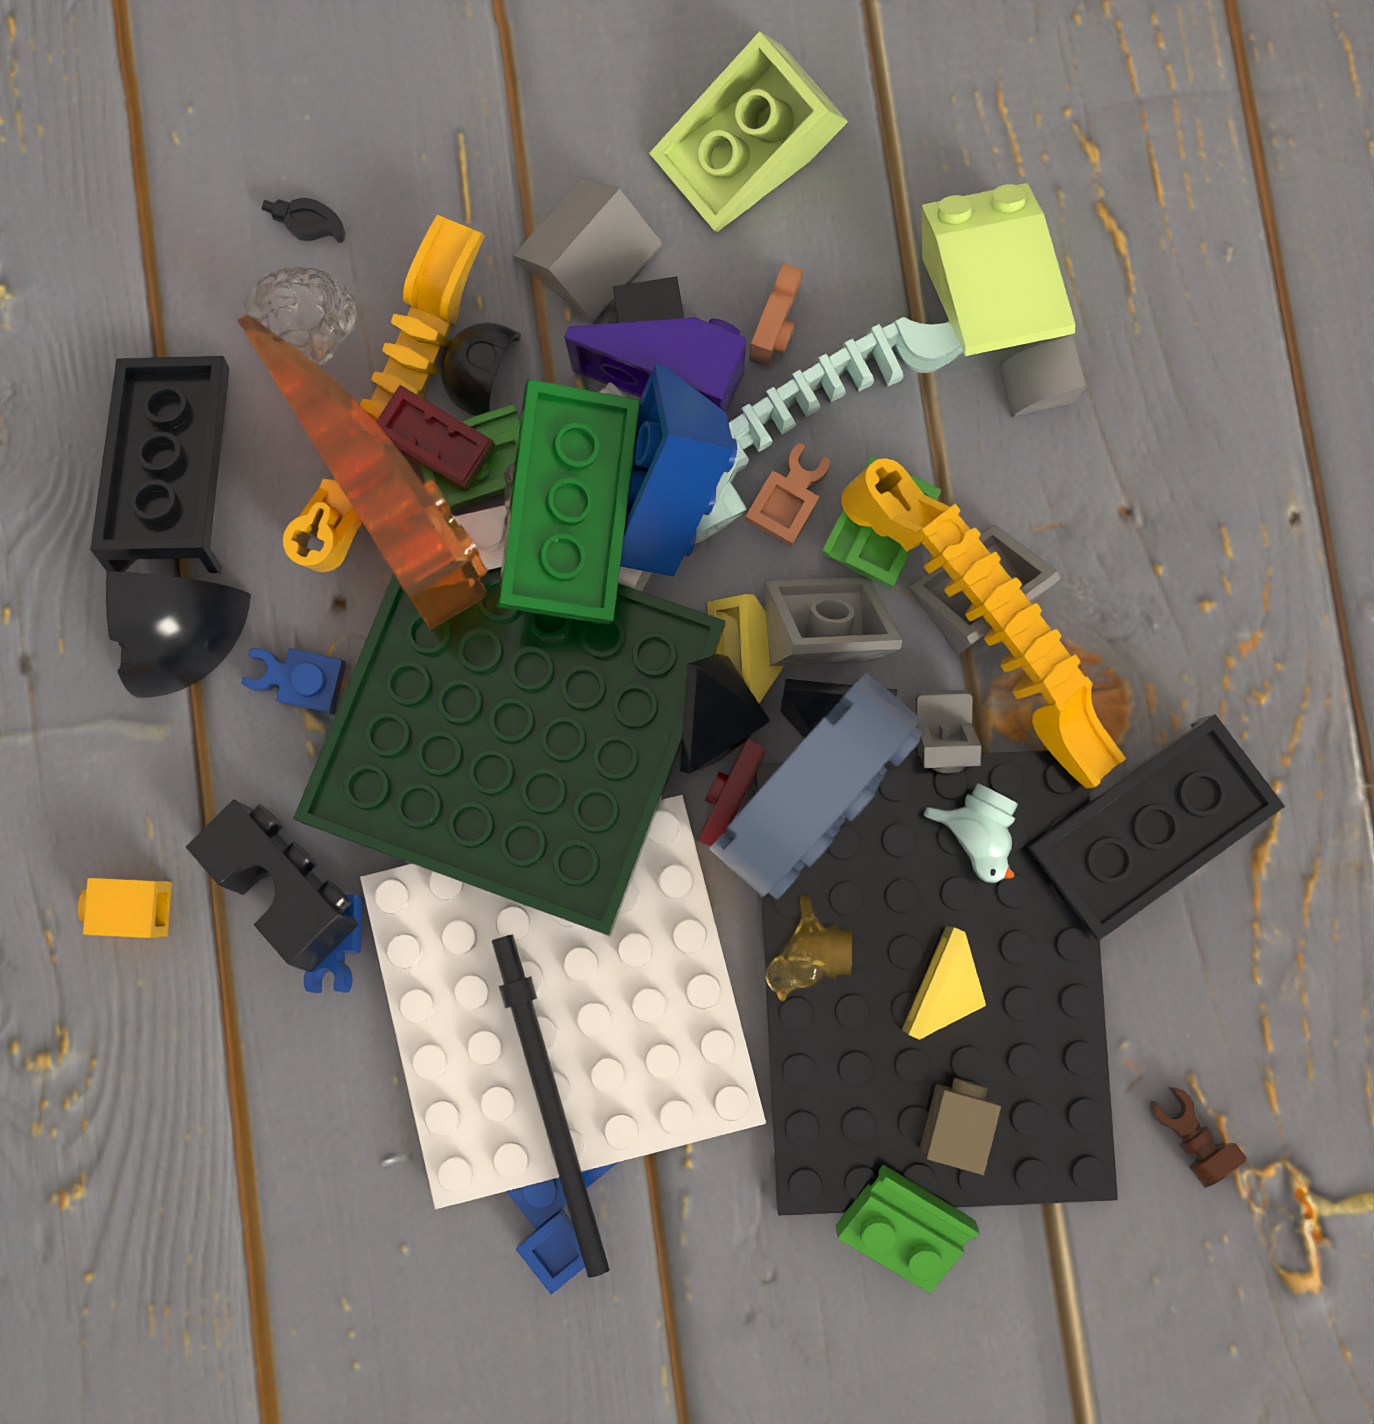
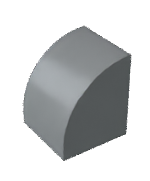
M1073 335L1030 347L1008 358L999 366L1013 417L1074 403L1087 387Z

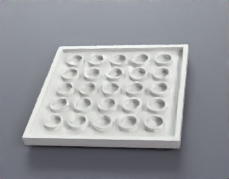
M683 795L660 801L610 937L414 864L360 877L435 1209L559 1178L510 1007L504 1008L498 987L504 983L491 940L507 935H514L525 976H531L538 998L532 1001L581 1171L766 1124Z

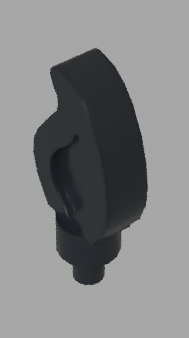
M298 198L291 200V203L278 199L276 203L267 200L263 201L262 210L272 213V219L284 223L291 234L299 240L312 241L332 236L337 242L342 243L345 239V230L340 218L332 209L317 200Z

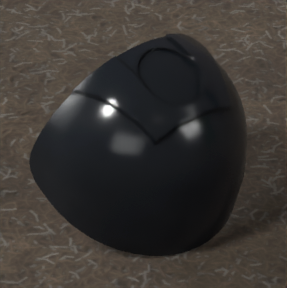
M488 322L467 327L450 341L443 353L441 376L448 396L459 408L474 416L491 411V391L499 364L509 343L512 340L519 341L521 334L504 325Z

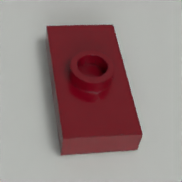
M399 385L370 430L377 438L465 491L468 490L496 446L492 439L402 385Z
M747 739L729 775L718 771L704 800L714 806L696 841L711 847L727 831L726 829L732 823L766 753L764 751L765 747Z

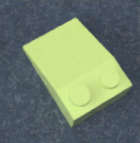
M759 31L649 154L711 228L719 232L809 163L848 123V120L783 45Z
M1028 183L1001 185L994 190L966 196L952 195L943 198L941 201L921 205L922 260L965 356L1075 334L1074 317L1045 216Z

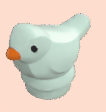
M977 783L972 794H967L965 797V806L953 810L926 808L925 817L945 824L954 833L970 857L974 872L981 880L995 883L1004 878L1014 877V872L1009 868L1007 860L1012 849V837L1007 827L1015 820L1012 815L1018 803Z

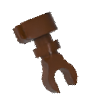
M1169 1087L1181 1104V1111L1175 1118L1166 1116L1156 1101L1150 1102V1110L1154 1119L1159 1124L1174 1130L1183 1140L1180 1143V1147L1186 1155L1193 1154L1197 1158L1189 1167L1203 1187L1214 1185L1246 1162L1245 1159L1247 1157L1236 1143L1213 1144L1211 1141L1214 1138L1213 1133L1207 1126L1200 1127V1123L1195 1116L1194 1103L1184 1090Z

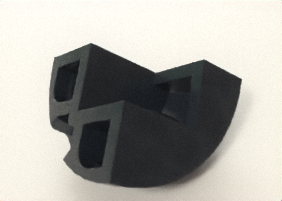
M107 571L106 613L110 640L118 642L121 647V662L118 674L127 691L136 698L163 696L187 688L207 676L227 657L240 637L247 619L251 594L234 587L196 579Z

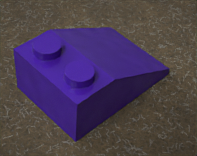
M696 317L569 326L564 336L572 371L606 385L611 382L619 390L641 398L654 364H659L669 368L727 414L744 374L747 338L741 336L739 329L734 325L716 318L710 319L709 322Z

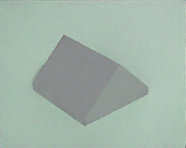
M581 177L513 254V258L595 325L606 312L605 307H609L615 302L613 286L630 284L663 246L661 240L620 188Z
M996 524L979 537V540L990 553L997 552L1001 558L999 563L1012 579L1016 577L1022 583L1020 589L1030 602L1041 596L1061 579L1056 569ZM941 568L931 574L927 573L909 586L912 595L955 652L960 655L986 636L992 627L983 616L971 622L968 620L965 613L972 605V602L963 591L951 597L946 594L944 588L952 578L944 568Z
M866 577L765 581L764 583L770 666L875 661L901 649L902 638L874 585Z

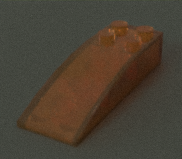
M248 314L237 319L430 630L488 596L480 578L489 572L479 557L480 554L463 526L458 525L449 510L450 506L434 480L431 478L422 484L411 465L377 422L333 378L296 347Z

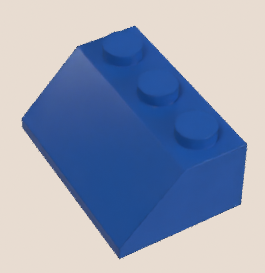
M654 364L639 403L620 567L674 577L683 557L690 556L694 549L696 529L703 515H709L714 507L716 487L723 472H730L735 463L737 441L735 438H732L726 412L669 368L659 364Z

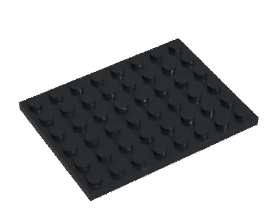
M1049 750L981 753V766L965 767L962 771L956 773H941L932 768H924L920 756L906 757L897 767L890 761H887L884 767L888 771L879 783L880 786L875 791L876 794L852 821L845 818V822L839 828L840 830L833 837V842L810 867L805 865L800 871V875L777 900L769 893L764 897L761 896L765 980H768V984L773 989L771 990L766 982L778 1216L846 1213L868 1184L872 1185L879 1177V1169L883 1165L954 1208L1118 1200L1100 941L1093 937L1028 849V846L1090 802L1089 788L1086 789L1056 760ZM783 763L760 764L755 774L756 794ZM977 783L1018 803L1012 815L1015 820L1007 827L1012 837V849L1007 860L1009 868L1014 872V877L1004 878L995 883L981 880L973 870L970 857L950 828L941 822L924 816L927 807L943 810L962 808L965 806V797L967 794H972ZM945 927H955L966 934L986 1006L919 1040L905 1033L902 1028ZM777 976L780 977V981L777 983L782 984L779 988L775 987L776 983L773 981ZM778 992H780L781 1000L778 998ZM954 1078L985 1086L988 1088L986 1097L1001 1105L984 1175L927 1160L919 1151L936 1083L952 1088Z

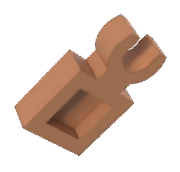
M785 263L782 264L773 292L768 298L751 342L750 361L770 367L775 351L785 354L796 324L788 320V315L802 282L800 279L804 270Z
M802 443L795 445L789 454L787 464L789 474L787 477L772 470L745 516L747 523L791 548L820 496L807 489L809 486L820 483L825 478L830 465V459L824 456L820 461V465L815 470L807 471L803 469L799 464V459L805 450V445Z

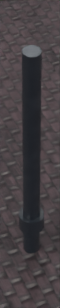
M507 935L491 940L504 983L498 987L504 1008L510 1007L587 1276L589 1278L596 1277L610 1271L532 1001L538 998L531 976H525L514 935Z

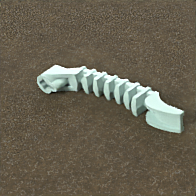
M902 317L884 328H881L880 324L871 327L868 334L854 342L852 338L844 342L841 349L828 357L827 354L818 357L814 366L806 371L801 372V370L792 373L786 384L777 390L775 387L767 390L762 400L755 405L747 404L742 407L739 412L740 415L729 422L732 438H735L737 441L735 463L730 472H723L716 487L714 507L709 515H703L696 529L695 543L713 536L728 526L733 520L747 512L748 509L732 482L736 474L745 469L749 462V458L744 452L745 448L754 444L758 452L773 443L763 426L765 423L773 419L781 435L790 431L796 426V423L787 408L798 402L805 417L819 411L821 406L813 392L820 387H823L830 402L843 397L846 391L839 376L847 371L858 391L871 386L874 383V379L865 361L874 357L887 387L901 381L904 376L891 349L895 347L902 363L910 370L919 373H929L938 370L963 352L950 321L930 325Z

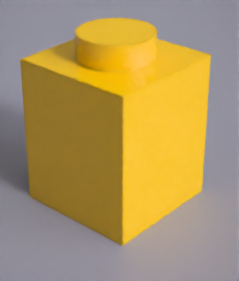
M87 878V889L82 890L78 901V916L80 921L84 922L83 935L139 938L167 937L172 881Z

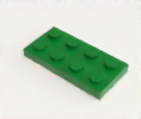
M528 379L524 389L496 607L608 625L614 621L640 400Z

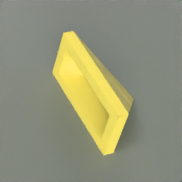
M742 594L707 602L708 615L723 619L726 623L715 655L722 654L729 657L760 704L784 668V666H770L765 610L753 594Z
M945 927L902 1028L905 1033L919 1040L986 1006L966 934L955 927Z

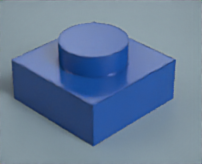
M563 1209L520 1242L516 1248L517 1252L551 1295L585 1268L572 1220Z

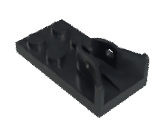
M224 356L116 358L90 548L106 571L125 572L138 559L200 558L208 572L221 573L222 566L212 552L210 545L229 366Z
M1216 714L1193 722L1190 725L1192 729L1028 846V849L1096 940L1100 941L1285 807Z

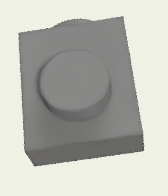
M920 691L916 694L915 714L921 719L916 727L923 733L916 747L924 768H932L941 773H956L962 771L965 767L981 766V744L972 726L973 698L970 691Z

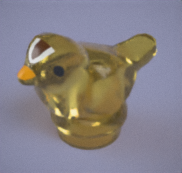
M808 894L800 895L801 920L781 955L774 959L766 970L765 979L767 985L777 993L781 1001H785L788 994L794 989L814 986L824 976L831 979H837V975L851 976L853 930L839 929L838 925L825 928L817 919Z

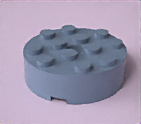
M866 672L728 826L727 831L714 842L709 850L759 895L764 897L769 893L777 900L800 875L805 865L810 867L833 842V837L840 830L839 828L845 822V818L852 821L876 794L875 791L880 786L879 783L888 771L884 767L886 762L890 761L897 767L920 742L923 733L916 726L921 719Z

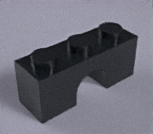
M233 799L186 846V849L219 886L244 895L262 878L272 876L275 884L274 900L270 908L253 925L288 965L312 972L359 925L358 921L347 911L352 902L337 885L330 880L323 884L312 872L317 863L307 851L295 842L288 845L282 839L278 832L283 826L269 810L260 804L252 809Z

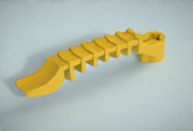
M438 214L428 229L408 271L403 288V301L406 305L410 306L407 316L393 314L390 322L401 329L395 344L384 343L382 351L390 357L383 373L374 371L371 380L378 385L371 400L363 398L359 407L366 412L359 427L349 426L346 434L353 439L347 453L337 452L334 461L341 466L334 480L322 479L319 488L303 511L289 523L284 532V550L287 556L295 563L322 573L336 569L344 561L357 529L371 511H375L377 507L375 500L382 485H387L390 478L387 474L394 459H399L401 452L374 436L370 430L399 385L426 399L424 394L431 376H436L438 371L436 364L443 348H446L450 342L447 337L452 325H456L464 286L485 237L483 233ZM311 537L324 541L320 552L307 547Z
M886 458L875 460L855 477L842 492L841 501L846 515L860 526L872 527L875 533L881 537L889 536L900 543L906 552L922 544L926 547L932 556L925 563V570L931 574L944 568L952 578L944 588L946 594L951 597L963 591L972 602V605L965 613L968 620L971 622L983 616L992 627L984 638L987 645L991 646L1002 641L1010 652L1000 665L1003 671L1007 673L1022 667L1027 673L1022 676L1012 691L1016 699L1041 693L1047 703L1036 709L1032 716L1033 727L1039 739L1056 760L1086 789L1096 787L1101 783L1100 780L1117 764H1121L1126 757L1096 716L1091 698L1093 684L1078 668L1081 661L1076 654L1071 656L1059 639L1062 635L1057 628L1051 630L1041 617L1042 609L1038 603L1032 605L1021 591L1022 583L1017 577L1012 579L1000 565L1001 558L997 552L990 553L979 540L981 534L976 527L970 529L958 515L961 511L956 504L950 507L924 495L908 472L898 462Z

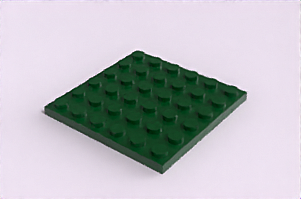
M417 514L413 526L437 520ZM404 546L293 820L610 937L682 745L687 664L715 655L726 626L725 620L619 583L614 621L609 625L500 608L496 606L501 567L472 574L464 573L463 576L437 582L430 581L424 585L416 586L412 580L406 546Z

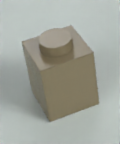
M954 1078L952 1088L936 1083L919 1149L927 1160L984 1175L1001 1105L986 1097L987 1087Z

